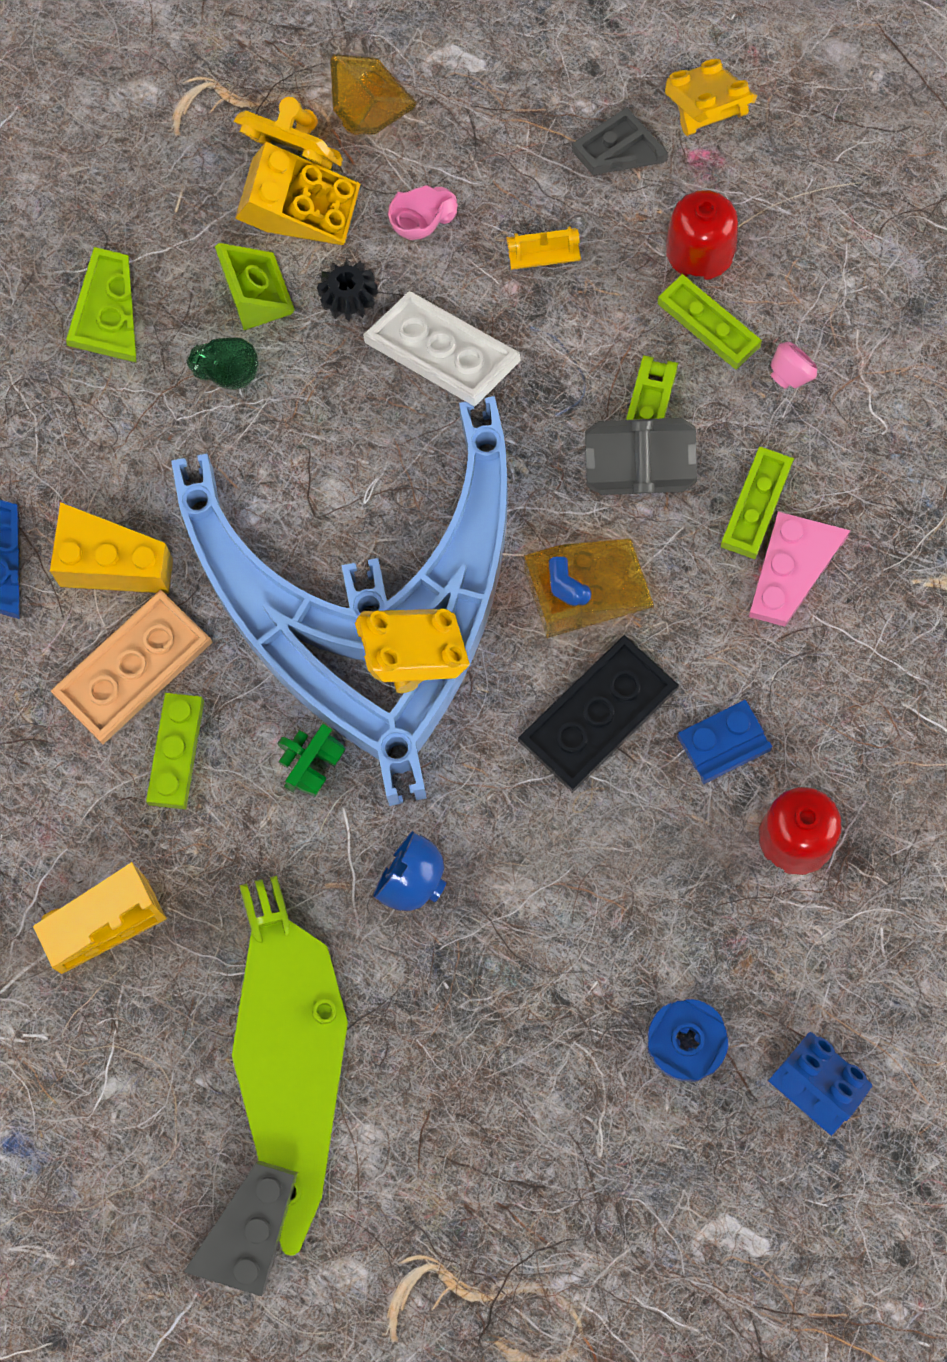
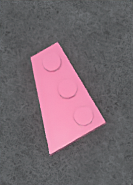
M778 512L749 617L785 627L810 592L816 580L829 565L837 550L843 545L849 536L850 530Z

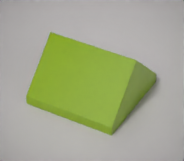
M218 243L215 246L224 278L244 330L291 315L295 311L273 252Z

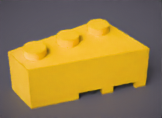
M60 502L50 572L60 587L157 593L161 590L169 594L173 558L166 543Z
M131 862L65 906L43 915L41 921L35 924L33 928L52 968L63 974L163 922L167 918L148 879Z

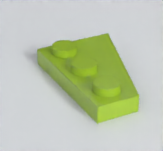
M97 247L93 248L66 338L67 346L137 363L128 255Z

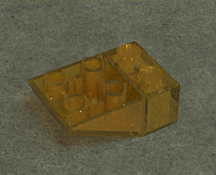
M631 539L563 544L524 555V572L546 638L654 607ZM553 557L567 558L569 577L581 584L587 585L591 590V599L586 605L572 606L553 595L550 584L549 559Z

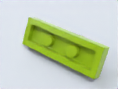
M683 274L658 296L657 304L735 370L761 347L762 340Z
M759 446L722 539L721 548L756 560L794 458Z
M165 693L146 803L149 806L185 810L187 808L204 707L202 696Z

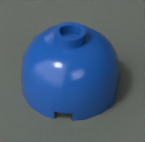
M412 831L394 853L395 859L389 869L385 868L373 893V897L379 900L380 903L397 911H412L421 908L428 900L436 902L446 886V882L441 879L445 868L441 852L429 839Z

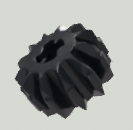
M346 258L343 263L344 266L339 267L332 262L330 266L331 272L322 271L320 276L321 283L318 284L317 291L321 297L320 302L324 310H330L334 319L344 314L345 319L349 322L352 314L357 313L363 318L365 315L364 308H374V297L378 294V287L374 282L375 277L371 269L365 270L364 264L361 261L351 266L350 261Z

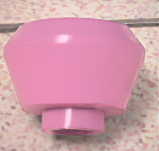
M791 342L780 343L777 346L770 364L773 369L770 375L784 389H787L789 386L798 388L817 377V365L799 347Z

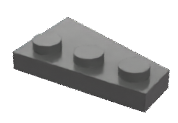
M263 1161L255 1163L184 1272L262 1296L266 1291L298 1172Z

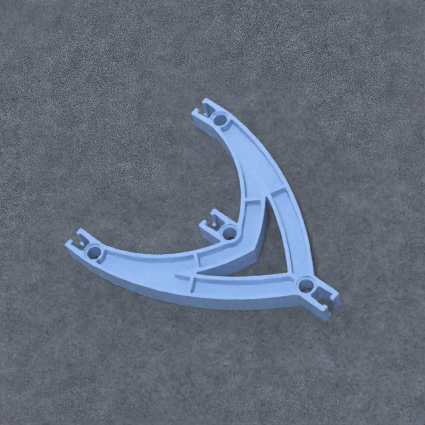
M495 396L485 398L486 411H482L483 419H491V425H482L477 428L473 427L471 421V410L474 409V406L467 402L459 403L460 419L468 451L466 475L453 518L433 554L405 587L389 600L386 598L378 558L368 560L370 571H367L368 579H374L375 587L359 592L355 590L353 583H356L354 574L357 571L356 564L341 565L350 608L341 607L319 599L289 583L266 566L244 544L220 508L214 470L207 453L197 455L201 467L199 468V474L203 476V482L193 483L188 486L185 481L189 479L185 468L187 467L186 459L171 460L178 503L189 537L208 580L232 622L254 653L292 695L336 732L380 761L389 806L403 803L402 795L398 796L397 790L393 785V775L395 773L412 771L416 784L409 785L410 793L415 794L416 800L427 798L418 752L449 707L469 666L457 678L422 681L415 690L403 693L398 703L389 713L337 677L299 640L337 655L365 661L364 656L366 653L362 639L358 637L355 626L357 617L365 607L375 606L379 608V611L439 610L443 608L455 614L468 660L471 664L493 604L501 570L507 524L506 448ZM484 444H490L495 447L488 452L478 449ZM197 502H207L206 506L202 509H192ZM396 745H402L408 749L407 753L399 759L391 758L388 755L389 750Z

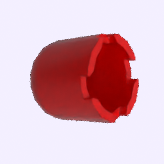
M701 190L685 195L676 204L669 223L666 239V257L672 268L679 274H683L686 277L688 275L704 276V280H710L722 275L731 266L736 252L738 236V215L732 202L720 193L711 190Z
M797 787L783 792L772 802L759 827V845L764 857L775 866L783 869L787 874L806 875L819 870L831 858L841 835V816L838 808L825 793L814 788Z

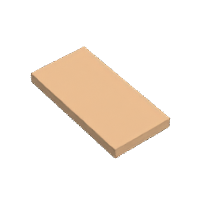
M160 590L51 690V693L103 745L213 642L195 622Z

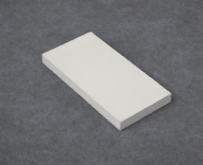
M408 291L363 334L364 341L369 346L474 407L520 362V352L411 291Z

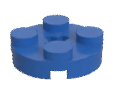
M685 999L684 1001H676L663 1006L653 1017L647 1034L648 1053L654 1064L666 1076L678 1081L698 1082L713 1074L724 1061L729 1046L727 1030L720 1014L710 1005L695 999ZM689 1030H692L696 1033L694 1040L699 1045L696 1049L689 1047L684 1051L679 1047L681 1041L676 1036L679 1032L686 1034Z

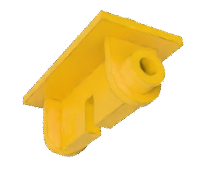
M568 226L566 230L518 236V233H515L512 237H506L511 270L581 261L578 244L580 243L579 231L576 228L571 229V226Z

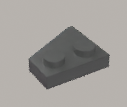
M628 107L572 143V152L592 175L661 164L668 159V152Z

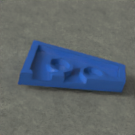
M0 500V614L20 619L19 509L17 504Z

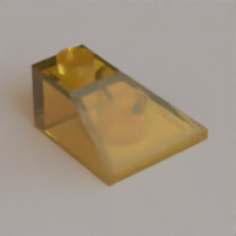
M333 54L330 59L333 111L342 120V125L348 132L354 135H375L413 110L417 105L416 101L378 58Z

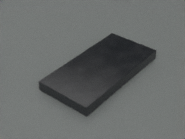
M623 635L518 737V742L573 793L678 690L679 684L631 640Z

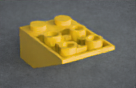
M265 142L251 161L235 219L268 233L344 245L361 184Z

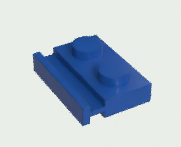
M746 699L678 732L677 735L693 767L698 771L703 785L770 752L772 749L771 743L767 741L764 731Z

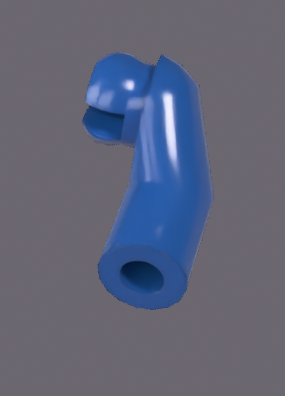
M553 557L549 559L550 584L553 595L572 606L586 605L591 599V590L587 585L581 584L569 577L567 558Z

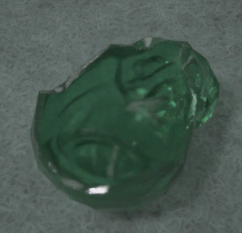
M239 337L212 339L209 343L196 345L190 351V355L186 360L188 368L195 377L205 381L211 380L219 387L230 390L245 388L255 379L259 366L258 353L254 346Z

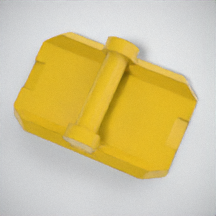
M720 59L704 61L701 67L689 71L679 70L673 72L666 80L665 94L678 105L681 127L686 136L695 134L696 129L735 115L738 117L748 115V104L755 103L757 94L749 88L748 82L746 80H738L729 71L724 69Z
M285 97L281 100L279 104L280 113L276 122L246 110L237 114L233 121L241 126L240 133L249 136L255 142L264 144L265 142L271 143V141L283 144L303 152L302 157L331 170L333 164L340 167L342 165L343 158L339 151L328 147L322 139L310 135L318 123L316 114L309 109H302L299 101L293 97ZM294 120L297 124L295 129L292 128Z
M447 609L363 611L355 622L358 637H361L366 653L364 658L368 671L377 680L394 682L397 693L413 691L424 680L457 678L470 665L456 616Z

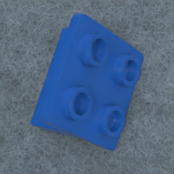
M809 1032L768 1080L831 1136L844 1121H847L853 1115L873 1086L860 1068L847 1063L835 1052L833 1046L827 1040L817 1037L812 1032Z

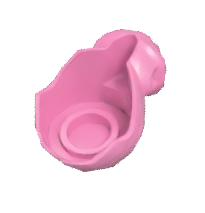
M427 185L415 188L409 192H397L389 205L388 217L390 224L397 234L409 240L423 239L433 233L439 222L447 224L453 220L457 214V199L447 188H432Z

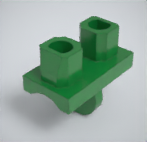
M322 724L306 750L302 746L307 740L308 735L300 730L293 740L286 737L280 738L277 744L285 752L278 762L288 768L294 758L298 759L295 767L285 780L284 788L292 793L297 788L303 793L316 797L327 778L310 768L311 765L319 757L335 767L346 750L337 739L331 736V728Z

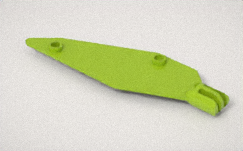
M276 875L270 877L273 897L278 910L276 913L271 912L263 880L254 881L263 915L256 918L247 883L239 885L251 935L232 1049V1059L258 1160L298 1172L294 1185L296 1197L289 1203L279 1240L282 1251L286 1255L292 1256L300 1251L322 1199L348 1020L328 947L289 920Z

